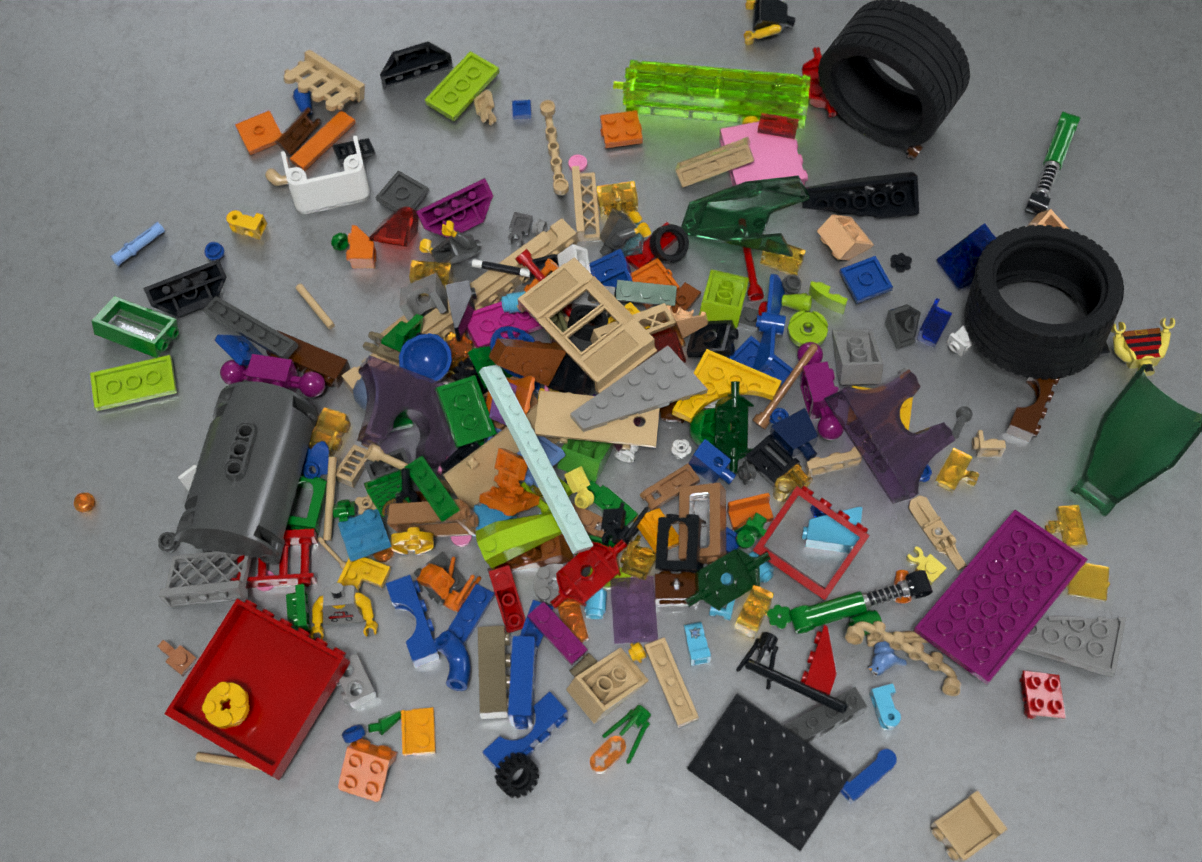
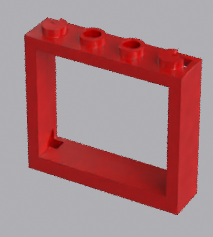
M803 485L802 488L796 486L753 551L759 555L767 552L771 557L770 563L823 600H826L870 537L867 533L869 529L859 522L856 525L850 522V516L839 510L837 513L831 509L832 504L824 498L816 499L812 496L814 492ZM798 496L860 537L826 588L765 546Z

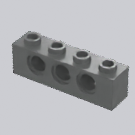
M854 687L835 697L848 704L844 714L820 705L784 726L809 743L863 714L867 705L857 688Z

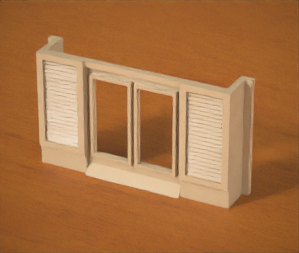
M575 257L566 264L564 263L518 298L517 308L522 313L526 310L595 382V391L598 394L657 353L655 339ZM587 291L600 305L566 331L562 332L550 318ZM606 310L618 322V325L581 352L568 338Z

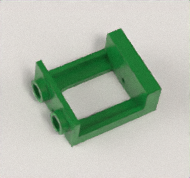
M300 475L297 487L313 490L307 518L289 516L285 530L315 529L317 535H319L321 527L318 521L326 494L327 481L319 477L309 479Z

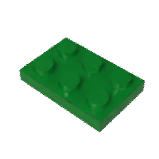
M475 375L435 388L456 448L497 434L493 422L489 418L490 414Z

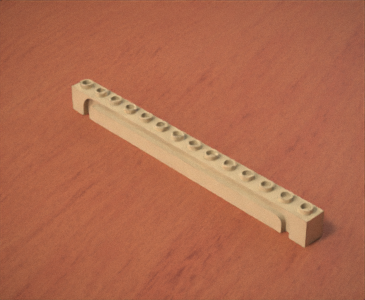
M561 218L550 226V230L547 232L543 231L498 264L528 269L522 264L519 265L515 260L524 250L528 249L533 259L552 254L558 255L572 244H577V233ZM488 270L470 283V288L475 287L477 299L473 300L474 310L498 303L502 296L512 293L516 287L528 282L533 276L532 273L530 277ZM448 300L446 312L440 314L438 309L435 308L423 318V334H438L443 340H447L455 332ZM372 353L361 361L362 364L357 368L354 366L344 373L342 378L346 387L353 394L356 381L360 380L365 373L375 371L391 379L403 371L400 369L399 363Z

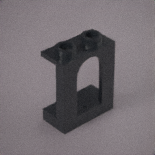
M666 514V517H659L655 569L670 572H697L702 569L704 564L699 562L701 525H706V521L699 518V515L687 514L686 518H679L677 514ZM672 524H686L688 527L686 561L667 560L669 529Z

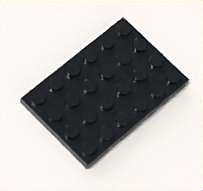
M738 693L687 768V770L799 851L803 849L852 775L851 772Z

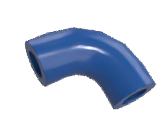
M444 631L436 639L435 648L446 657L449 663L446 685L455 691H465L471 674L470 656L465 645L458 637L450 631Z

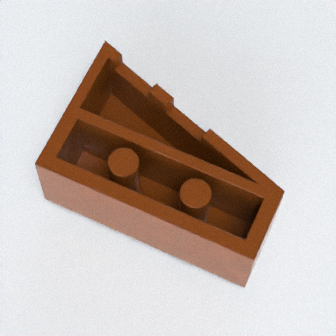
M498 338L489 358L500 367L524 377L533 376L536 382L549 386L566 352L557 342H527Z

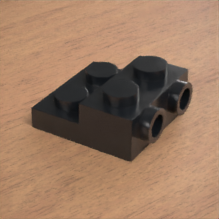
M732 320L708 321L706 326L691 334L686 351L688 358L702 357L706 349L730 359V356L735 354L733 342L738 340V329L735 328Z

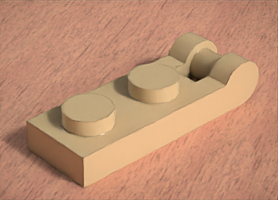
M854 446L849 452H835L825 458H812L806 463V476L808 478L857 466L861 463L864 450L860 446Z

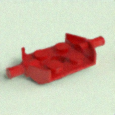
M814 47L812 49L814 58L802 65V75L809 104L816 108H825L828 111L829 117H835L836 111L834 107L829 104V100L826 99L822 87L819 86L818 67L822 55L820 47H817V50Z
M621 539L614 547H607L600 543L592 542V548L577 554L556 573L559 595L550 601L552 606L557 609L559 605L568 600L586 607L585 602L617 574L621 576L617 556L627 547L626 543ZM586 567H591L593 570L592 574L587 577L582 576V570Z

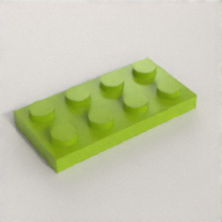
M470 51L427 96L425 104L455 122L474 99L500 73L499 67Z
M170 355L90 373L94 408L96 411L177 393L173 361Z

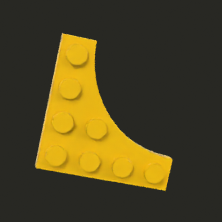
M706 349L694 374L708 389L707 393L690 396V399L683 401L682 399L678 400L673 408L672 415L691 423L697 413L705 406L731 394V381L740 382V395L760 396L773 401L782 381Z

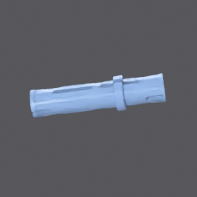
M156 222L129 243L126 242L123 248L110 257L117 266H120L131 256H136L140 249L164 233V228Z

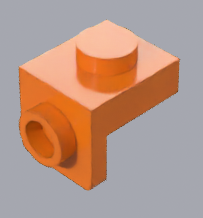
M431 563L421 570L420 575L416 579L421 585L433 589L440 597H443L455 582L442 567Z

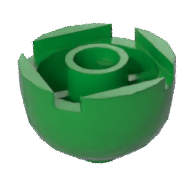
M706 408L699 411L690 423V436L698 446L701 445L704 439L715 446V408ZM729 422V424H728V431H729V432L731 431L730 422Z

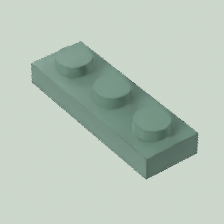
M617 280L615 298L618 301L652 305L665 303L666 306L674 307L677 286Z

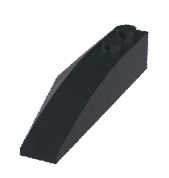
M905 172L801 188L802 208L872 216L875 218L919 214L918 176L914 172Z

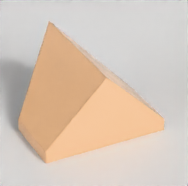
M667 305L676 321L675 327L682 338L689 336L708 324L706 312L693 316L694 310L688 312L678 307L675 314L672 307Z

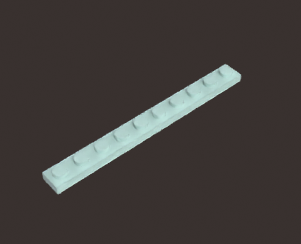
M498 365L483 367L479 373L572 553L576 554L589 550L593 547V544L501 367Z

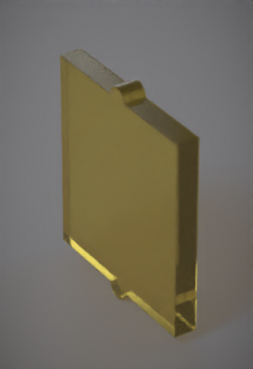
M1086 563L1069 583L1067 595L1106 602L1107 591L1110 586L1108 582L1109 567Z

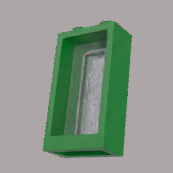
M116 296L91 320L94 335L155 358L164 352L170 342L176 339L179 334L177 319Z

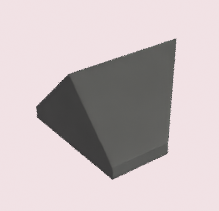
M908 304L888 310L885 320V326L896 348L916 343L915 336L921 312Z

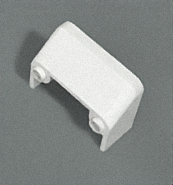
M353 136L357 154L346 157L344 160L345 171L307 179L306 173L302 168H291L285 151L281 152L287 182L297 212L300 214H310L364 202L370 197V188L357 136Z

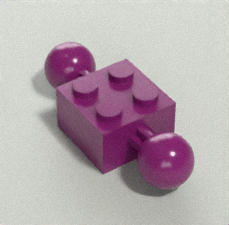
M806 342L802 344L797 351L798 361H800L810 345L816 343ZM816 344L818 349L808 364L803 366L799 385L810 419L821 418L817 427L820 436L826 440H836L844 432L843 420L834 414L835 408H837V400L840 398L839 388L834 386V371L832 368L829 369L827 361L821 362L823 351Z
M252 354L248 369L245 366H239L234 360L225 362L220 369L221 379L228 385L243 382L244 380L264 382L289 389L295 393L297 389H300L303 395L310 398L321 395L325 389V380L319 373L307 372L302 377H299L293 361L290 359Z

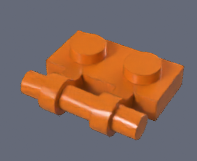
M499 448L494 467L499 472L494 477V481L499 487L507 488L510 493L521 495L524 488L520 485L519 480L525 479L528 466L522 456L505 448Z

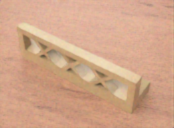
M746 137L677 163L675 171L682 187L753 162L755 158L750 148V139Z
M572 166L577 242L600 240L595 172L580 173L579 166ZM591 179L592 183L586 188L581 184L580 180ZM586 194L593 197L588 204L582 200ZM587 210L594 213L590 220L583 216ZM591 226L596 230V234L585 235V230Z
M665 303L633 315L643 327L651 325L646 330L650 335L676 324ZM666 317L668 322L661 323L660 321L665 320ZM615 321L594 329L590 339L592 344L618 325V322Z

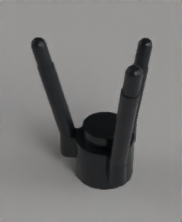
M621 502L619 508L624 509V502ZM648 507L643 509L630 528L624 525V531L618 532L620 540L622 539L627 546L638 533L639 529L637 526L647 513Z
M762 632L760 639L756 638L754 645L740 662L736 671L739 672L756 649L759 651L756 664L761 662L764 654L770 655L771 653L769 668L774 669L775 658L779 649L776 646L778 638L769 632ZM767 679V690H770L772 682L769 679Z

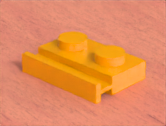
M660 508L647 512L637 526L655 553L657 548L659 517H666ZM673 526L669 529L668 550L679 546V535Z
M434 708L401 710L402 755L436 754Z

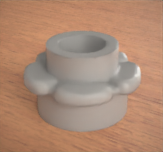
M538 219L537 222L533 223L532 232L536 236L543 231L547 232V221Z

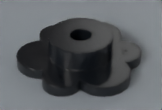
M904 253L894 254L890 258L892 262L890 267L898 273H903L905 270H910L912 258L905 256Z

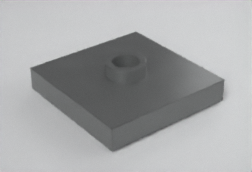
M398 170L375 198L377 202L408 218L430 191L427 186Z

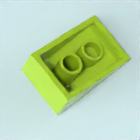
M711 269L699 315H701V312H706L708 321L732 320L735 328H737L749 278Z

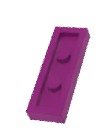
M545 602L541 603L527 616L532 624L571 666L588 651Z

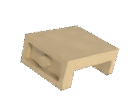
M978 790L931 824L933 836L937 841L943 842L947 848L948 856L954 862L966 861L1007 830L1006 826Z

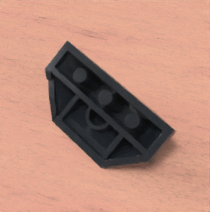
M429 41L394 51L380 73L382 87L385 89L453 68L451 54Z
M217 259L143 289L151 307L176 317H181L206 307L215 296L219 297L227 277L220 260Z

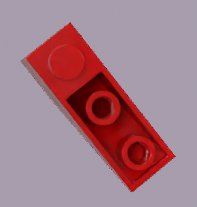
M508 562L493 569L491 567L487 568L506 632L510 633L522 629L526 619Z
M824 625L822 632L817 631L814 643L818 645L816 651L811 650L807 663L811 664L809 672L804 670L801 682L830 695L837 673L828 626Z

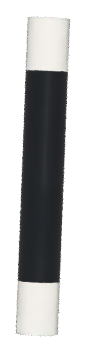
M476 259L472 261V267L525 277L531 276L529 269Z

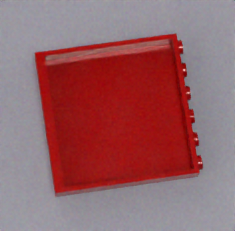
M236 599L164 714L273 778L280 780L350 664V661L345 658V652L336 647L331 650L327 647L328 643L318 637L315 640L309 638L310 633L301 628H298L296 631L291 628L293 624L283 618L280 621L274 619L275 615L266 609H263L261 612L256 609L257 605L248 599L245 602ZM220 682L239 685L247 692L249 697L248 705H250L245 720L241 724L227 729L218 728L211 724L202 710L206 696ZM231 700L223 703V711L224 709L229 710L231 708L229 704Z

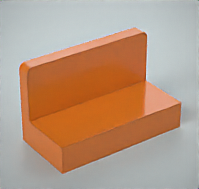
M764 493L728 502L727 514L732 530H735L747 518H752L755 513H759L766 518V523L773 521L774 517L769 504L770 494Z

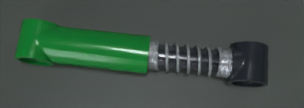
M1062 111L1043 161L1042 174L1034 193H1031L1025 211L1038 214L1047 210L1051 200L1049 198L1050 191L1052 190L1051 187H1053L1058 171L1062 169L1081 117Z
M919 570L906 575L905 580L899 581L896 585L892 583L890 587L886 585V588L880 587V590L875 589L873 592L869 590V593L858 591L815 605L799 606L790 610L789 614L795 633L803 634L814 630L818 626L867 612V608H872V605L878 606L879 603L884 604V602H890L892 599L895 601L896 598L901 599L902 596L904 598L911 596L912 599H919L930 595L933 590L926 571Z

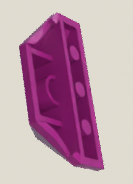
M484 178L416 211L425 230L448 238L452 236H444L442 234V224L446 225L447 221H452L454 223V231L462 233L484 222L494 195Z

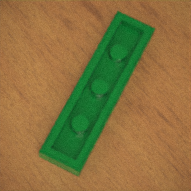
M420 456L404 467L410 469V477L441 522L460 511L423 456Z

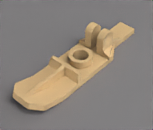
M919 495L910 500L908 508L935 549L947 555L957 571L966 567L967 564L956 549L955 537L949 532L940 516L934 511L928 499ZM935 530L941 531L942 535L935 534Z

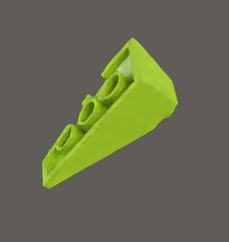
M552 513L497 521L475 531L477 544L483 558L492 569L562 534Z

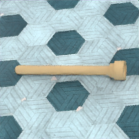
M374 443L370 444L365 458L372 462L383 461L400 470L408 465V463L383 453L384 450ZM438 478L447 491L454 493L447 481Z

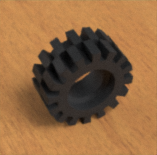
M517 752V755L511 753V758L505 756V762L502 763L500 761L498 764L500 769L496 768L495 770L498 775H494L497 781L496 784L511 798H514V796L520 798V794L526 796V791L529 790L531 792L533 790L531 786L537 785L538 782L535 779H539L537 765L525 754L522 755ZM520 769H523L521 776L517 780L511 782V778L514 775V773Z

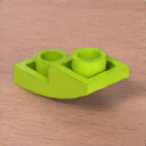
M811 281L808 294L822 306L843 315L848 298L839 294H830L831 286L822 282Z

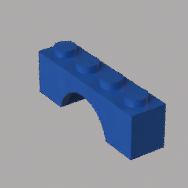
M407 575L385 583L395 610L408 611L416 618L415 631L406 641L415 668L440 659L438 650L435 648L437 638L433 639L431 634L432 631H435L431 619L426 620L424 615L428 611L424 599L419 600L417 593L421 592L417 580L412 581L411 576Z
M551 692L547 693L533 706L536 720L532 731L527 736L519 740H506L498 737L482 751L485 759L495 770L496 768L500 769L498 764L500 761L502 763L505 762V756L511 758V753L517 755V752L529 757L534 752L533 748L539 743H545L551 737L550 733L556 727L560 729L568 721L567 717H569L568 710Z

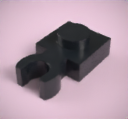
M623 508L603 510L601 530L605 532L602 536V543L605 546L609 545L611 538H613L612 542L615 545L620 541L618 532L624 531L626 511Z

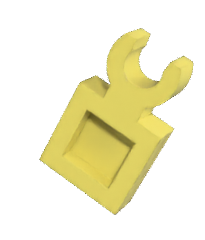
M916 546L913 551L918 557L914 558L908 554L906 560L918 566L915 571L925 570L932 585L945 572L946 567L931 554L925 557L922 549Z

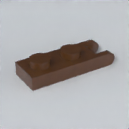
M309 107L305 108L275 141L285 151L287 156L291 155L321 122L319 118L313 122L307 116L311 111Z

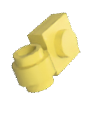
M580 466L564 474L572 493H578L575 497L576 506L582 509L591 506L594 502V495L587 489L590 483L583 467Z

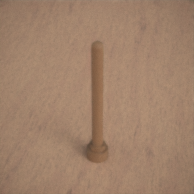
M816 344L810 345L777 391L773 401L771 400L765 410L756 414L752 419L758 426L766 430L770 424V415L798 378L803 366L808 364L817 351L818 347Z

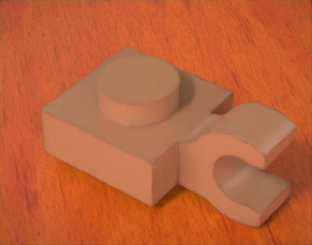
M162 640L157 646L169 656L165 662L183 677L198 661L194 655L181 645L175 650L166 641Z

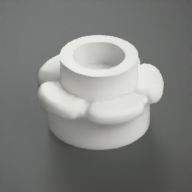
M685 439L675 440L672 443L673 447H671L673 455L680 459L686 458L692 450L690 443Z

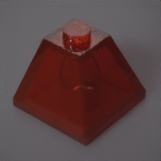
M411 207L399 208L378 225L370 235L369 241L407 247L418 233L419 217L416 213L418 210H413Z

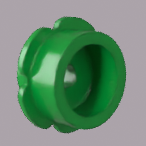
M340 232L332 237L331 245L333 249L343 251L349 246L348 236L345 233L342 234Z

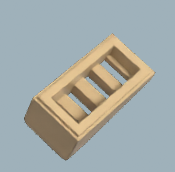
M357 445L352 446L336 470L337 482L355 488L365 469L364 462L369 461L365 458L367 449ZM356 451L364 454V457L355 455ZM352 459H356V460L360 461V463L358 464V463H355V462H353V461H351V460H352ZM351 465L353 467H356V469L353 470L351 468H348V466ZM345 472L352 473V475H346Z

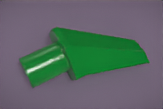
M401 711L379 718L378 723L368 724L369 733L379 732V734L383 735L400 720Z

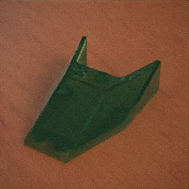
M799 175L746 181L689 202L681 228L689 236L792 257L793 252L782 233L765 235L764 233L769 217L773 212L809 200L810 196Z

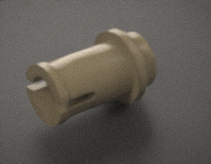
M590 653L583 654V658L569 670L574 677L597 663Z

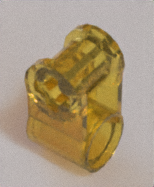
M796 464L776 480L773 496L777 501L786 502L796 486L800 488L803 485L808 487L812 483L813 478L805 474L800 464ZM779 487H785L788 491H781Z

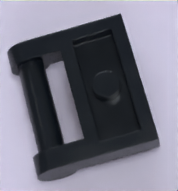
M771 434L745 455V460L749 464H753L756 471L773 487L791 471H794L801 463L797 458L791 457L776 443L775 438ZM770 447L787 465L784 466L766 448Z

